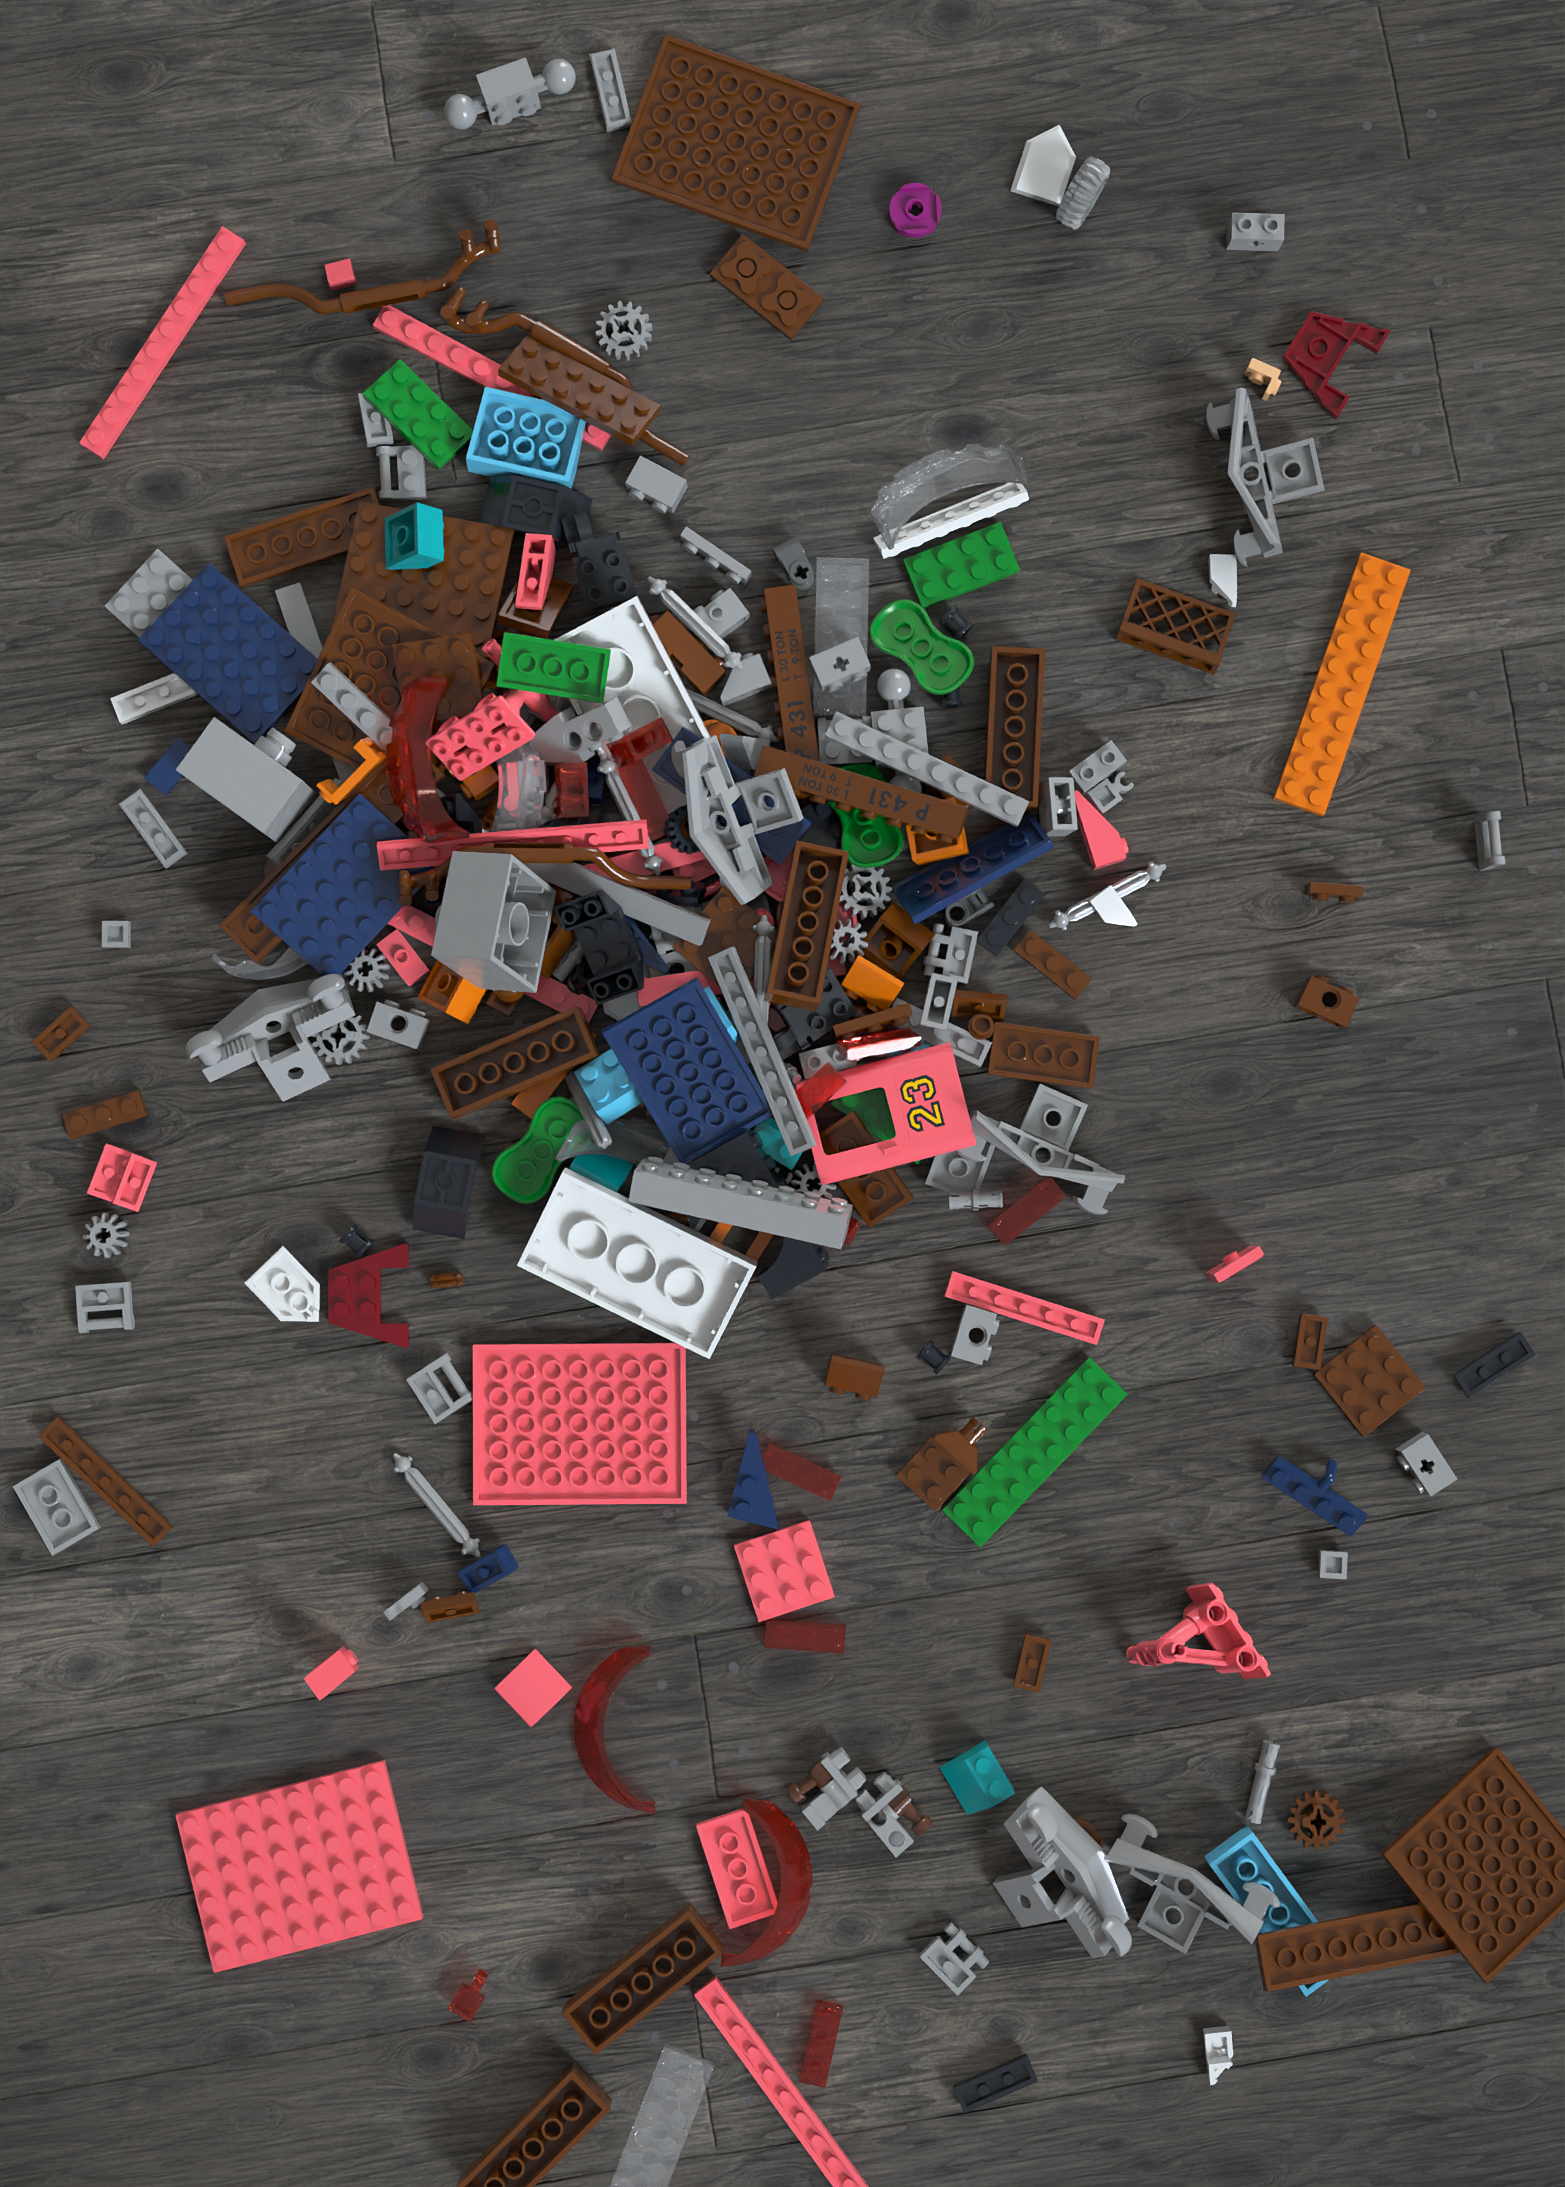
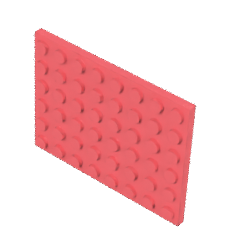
M677 1343L473 1344V1505L687 1504L686 1348Z
M385 1760L199 1807L175 1815L214 1973L410 1923L423 1918Z

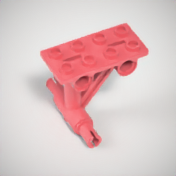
M492 639L483 646L482 651L495 663L498 673L502 648L495 639ZM509 688L502 696L496 697L494 693L487 695L478 703L473 712L460 720L457 716L449 718L435 735L427 739L426 745L455 777L462 781L534 738L535 732L519 716V710L523 703L532 712H538L546 722L559 712L549 702L550 696L547 694Z
M1213 1583L1189 1586L1186 1591L1193 1602L1184 1609L1183 1620L1159 1639L1140 1642L1136 1646L1129 1647L1126 1651V1658H1132L1128 1660L1130 1663H1139L1143 1666L1151 1665L1156 1667L1161 1664L1183 1662L1213 1665L1214 1669L1219 1673L1239 1672L1243 1679L1267 1678L1271 1675L1267 1668V1661L1262 1655L1258 1654L1253 1646L1251 1636L1242 1629L1238 1623L1236 1613L1227 1606L1223 1599L1222 1591ZM1203 1632L1214 1651L1181 1646L1194 1635H1200Z

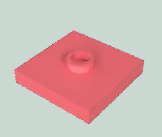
M1250 1245L1238 1253L1234 1251L1222 1259L1224 1262L1205 1274L1210 1281L1220 1283L1263 1257L1264 1253L1260 1246Z

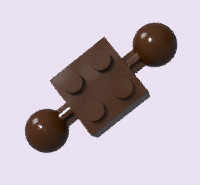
M557 885L552 887L556 891L540 971V974L548 979L576 937L573 930L564 932L554 907L582 897ZM493 990L496 997L504 1002L517 1001L525 993Z

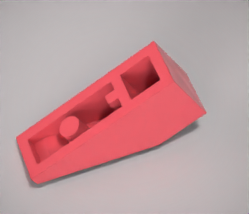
M526 533L515 603L516 608L543 609L553 575L556 547L552 535Z
M1078 790L1074 791L1077 821L1093 870L1124 861L1127 858L1126 853H1128L1125 838L1120 839L1119 832Z
M342 1646L319 1663L304 1680L320 1701L359 1668L356 1664L358 1659L351 1649L346 1650Z

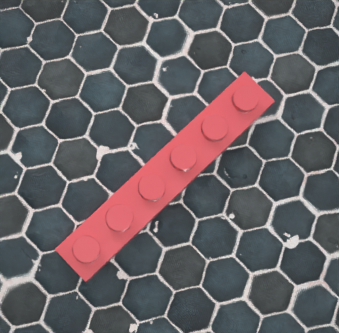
M954 1271L951 1273L944 1295L963 1303L1095 1345L1098 1343L1105 1321L1086 1313Z

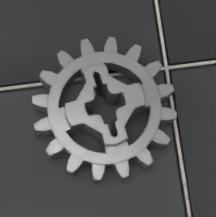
M618 301V308L615 309L611 304L608 305L609 313L607 314L602 311L600 315L603 321H596V326L600 329L596 331V337L601 339L599 341L600 348L607 347L606 355L608 356L614 352L616 360H619L621 355H625L628 361L632 353L639 357L640 348L643 350L648 349L645 341H652V335L648 333L652 331V324L647 323L649 315H641V306L634 310L632 302H629L627 307H623L622 302ZM638 322L642 328L641 335L635 330ZM608 327L613 332L610 340L607 336Z
M851 864L849 870H845L839 902L845 904L842 909L843 912L850 909L852 918L857 913H860L861 920H864L868 913L873 918L877 915V910L882 912L886 908L884 904H888L891 900L886 894H889L892 888L886 886L890 878H883L881 876L884 872L883 868L877 872L874 870L875 867L861 868ZM859 874H864L870 877H861ZM876 883L879 887V893L876 891ZM847 887L850 889V897L847 893ZM862 887H865L867 891L863 894L860 893L859 890Z
M362 1016L350 1017L333 1025L328 1030H322L312 1035V1037L317 1038L312 1047H320L317 1055L321 1057L326 1054V1062L329 1063L335 1058L337 1065H341L343 1059L349 1064L352 1063L351 1056L353 1055L360 1058L359 1049H367V1046L362 1044L363 1040L370 1039V1036L363 1034V1031L367 1030L368 1026L359 1024L363 1019ZM347 1020L355 1026L357 1032L351 1031L347 1027ZM341 1029V1032L345 1033L346 1037L342 1038L339 1043V1040L335 1039L334 1036L339 1034ZM324 1040L329 1041L333 1045L334 1053L326 1047ZM352 1042H356L353 1048L346 1052V1047Z

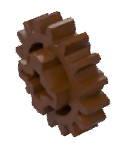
M1313 1789L1312 1795L1309 1796L1304 1790L1302 1791L1303 1798L1300 1800L1295 1796L1293 1799L1297 1804L1295 1806L1288 1805L1287 1807L1292 1812V1815L1286 1816V1820L1292 1823L1287 1828L1290 1833H1295L1293 1838L1297 1842L1302 1840V1845L1305 1848H1308L1311 1843L1315 1850H1319L1320 1844L1329 1848L1328 1841L1332 1839L1337 1843L1336 1833H1344V1830L1339 1826L1346 1823V1819L1339 1816L1344 1812V1809L1341 1806H1336L1338 1800L1335 1797L1329 1799L1327 1791H1324L1320 1796L1318 1790ZM1322 1803L1327 1805L1332 1813L1323 1812ZM1308 1805V1807L1303 1812H1301L1302 1809ZM1318 1814L1321 1819H1317L1316 1824H1313L1311 1820H1314ZM1299 1825L1308 1827L1310 1836L1303 1833Z

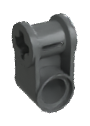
M795 536L772 549L792 585H796L798 590L809 589L814 582L813 569L797 537ZM802 572L806 574V578L802 580L800 576L798 577L797 573Z
M982 888L947 906L943 913V920L948 927L959 928L995 905L993 902H989L981 890ZM951 909L960 910L962 920H952L949 916V911Z

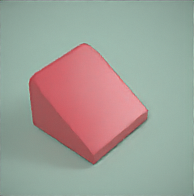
M350 258L325 265L328 283L332 291L357 285Z

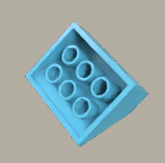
M485 387L466 456L468 472L489 477L516 475L565 486L572 490L586 422L545 400Z

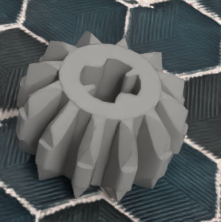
M851 919L846 920L845 927H843L840 920H837L835 923L837 929L834 928L830 949H833L834 952L831 954L830 959L834 960L839 955L840 964L845 963L846 956L850 963H854L855 955H860L861 957L864 955L860 948H867L868 946L867 942L860 940L865 938L867 933L861 932L858 934L857 931L861 927L860 923L851 928ZM844 936H848V941H852L847 948L841 946L843 942L839 943V940Z
M364 948L360 952L361 956L357 955L354 963L351 962L348 965L352 967V970H347L344 974L348 977L353 976L349 984L354 986L358 983V991L362 992L365 986H367L368 992L371 993L374 992V983L379 988L383 987V983L379 980L381 977L389 979V975L382 973V971L388 970L390 965L386 963L381 964L386 957L383 954L377 956L376 949L372 948L368 955L366 948ZM365 964L373 967V970L369 971V976L361 973L366 968Z
M815 1162L812 1172H810L807 1164L803 1165L806 1172L805 1175L798 1170L795 1171L796 1176L802 1179L801 1181H791L792 1185H800V1189H796L794 1192H803V1194L810 1192L806 1188L809 1186L806 1185V1181L808 1179H819ZM818 1183V1185H821L820 1190L814 1189L812 1192L831 1199L832 1195L826 1192V1188L834 1190L836 1185H822Z
M102 1213L101 1219L93 1216L91 1219L94 1225H85L86 1230H89L90 1234H84L83 1239H90L91 1241L86 1245V1248L92 1249L95 1247L94 1255L100 1256L103 1252L104 1258H110L112 1252L115 1255H119L121 1253L119 1246L127 1247L128 1245L122 1238L130 1236V1232H122L121 1230L127 1223L125 1221L118 1223V1215H113L110 1218L108 1213ZM110 1232L111 1238L102 1239V1233Z

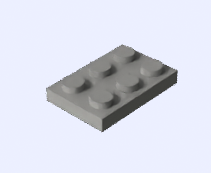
M157 548L105 607L140 638L193 580Z
M986 1141L981 1155L988 1159L982 1162L965 1159L955 1151L934 1156L925 1184L948 1193L973 1192V1189H978L979 1191L995 1146Z
M62 1459L55 1461L13 1486L52 1556L101 1528Z

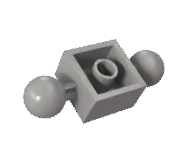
M525 57L477 74L476 77L481 96L473 99L464 94L451 96L445 103L444 117L450 126L462 130L472 126L476 121L477 115L486 111L492 126L507 124L513 118L521 115L530 116L538 109H541L539 92L549 90L554 94L560 95L569 92L573 88L576 80L575 70L566 60L554 59L546 64L542 74L533 77Z
M899 669L886 670L878 679L877 690L879 695L888 702V710L871 712V728L929 754L924 707L904 708L903 700L908 696L911 688L909 677ZM874 760L877 769L890 768ZM895 770V777L892 778L889 784L922 793L920 781Z

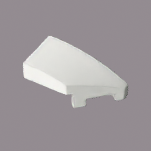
M1210 554L1208 564L1209 580L1212 584L1211 591L1214 594L1219 593L1227 599L1229 606L1236 607V555Z
M1111 885L1088 901L1105 923L1133 927L1137 925L1134 917Z
M1230 2026L1203 2028L1210 2085H1214L1218 2081L1217 2077L1225 2068L1229 2069L1233 2065L1231 2060L1233 2057Z

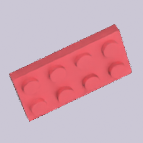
M745 1807L697 1823L698 1834L729 1929L780 1913L781 1909L748 1808Z

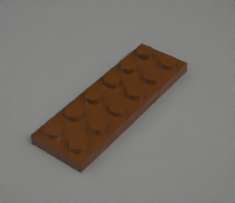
M527 335L498 369V376L631 446L637 442L660 413L661 405Z
M374 487L224 536L240 586L244 588L348 553L359 502L380 505Z

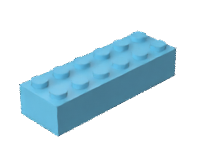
M708 986L704 989L732 1039L737 1043L742 1039L720 1000ZM612 1049L574 1072L595 1112L607 1125L643 1102Z
M1248 1825L1204 1856L1236 1901L1239 1900L1240 1904L1244 1905L1249 1895V1892L1243 1889V1885L1249 1882L1267 1887L1278 1897L1280 1907L1269 1905L1264 1915L1266 1917L1265 1922L1259 1933L1318 1922ZM1328 1980L1300 1985L1299 1988L1307 1997Z

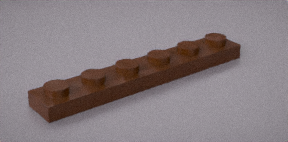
M60 1416L56 1417L38 1436L152 1547L156 1546L174 1527Z

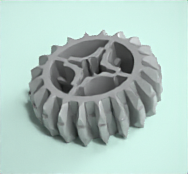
M1092 156L1084 161L1072 179L1057 209V220L1074 230L1082 225L1106 184L1110 174L1109 166Z

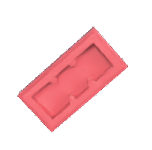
M398 929L376 944L409 987L430 972L429 968Z

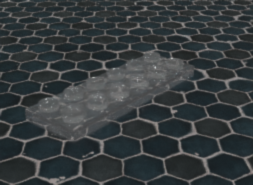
M817 557L815 655L859 637L867 656L869 559ZM837 662L835 669L840 668L843 672L847 664L842 665L840 662ZM814 675L813 716H834L836 711L845 716H866L867 676L855 682L852 679L842 683L843 686L829 692L828 689L821 691Z
M664 2043L609 2187H668L713 2071V2062Z

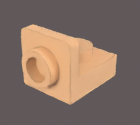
M1255 358L1251 359L1244 373L1251 382L1258 385H1268L1262 397L1265 401H1267L1270 394L1276 395L1282 382L1278 379L1281 370Z

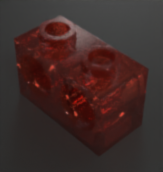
M587 762L555 764L557 818L589 817Z

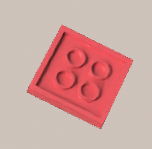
M810 1520L734 1544L759 1622L835 1597Z

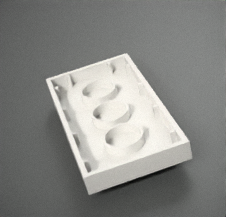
M638 596L556 638L555 641L611 650L603 703L617 697L632 726L623 731L624 737L610 743L609 739L604 740V746L597 749L599 756L604 753L607 758L617 761L614 771L621 776L641 820L647 819L648 833L666 825L664 824L665 820L669 818L668 815L683 805H687L686 795L652 771L653 767L683 726L701 739L710 737V734ZM569 698L577 715L603 704Z
M565 1168L517 1266L710 1359L757 1266V1261L641 1204L628 1202L629 1198Z

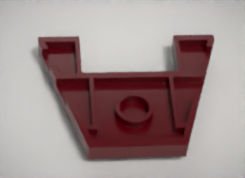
M1311 311L1282 359L1330 416L1336 420L1350 397L1328 384L1327 381L1353 340L1377 354L1389 335L1390 330L1368 327V324L1360 322L1355 324L1343 321L1342 318Z
M402 1244L329 1269L328 1323L404 1348L410 1347L409 1323H382L381 1282L382 1268H409V1244Z

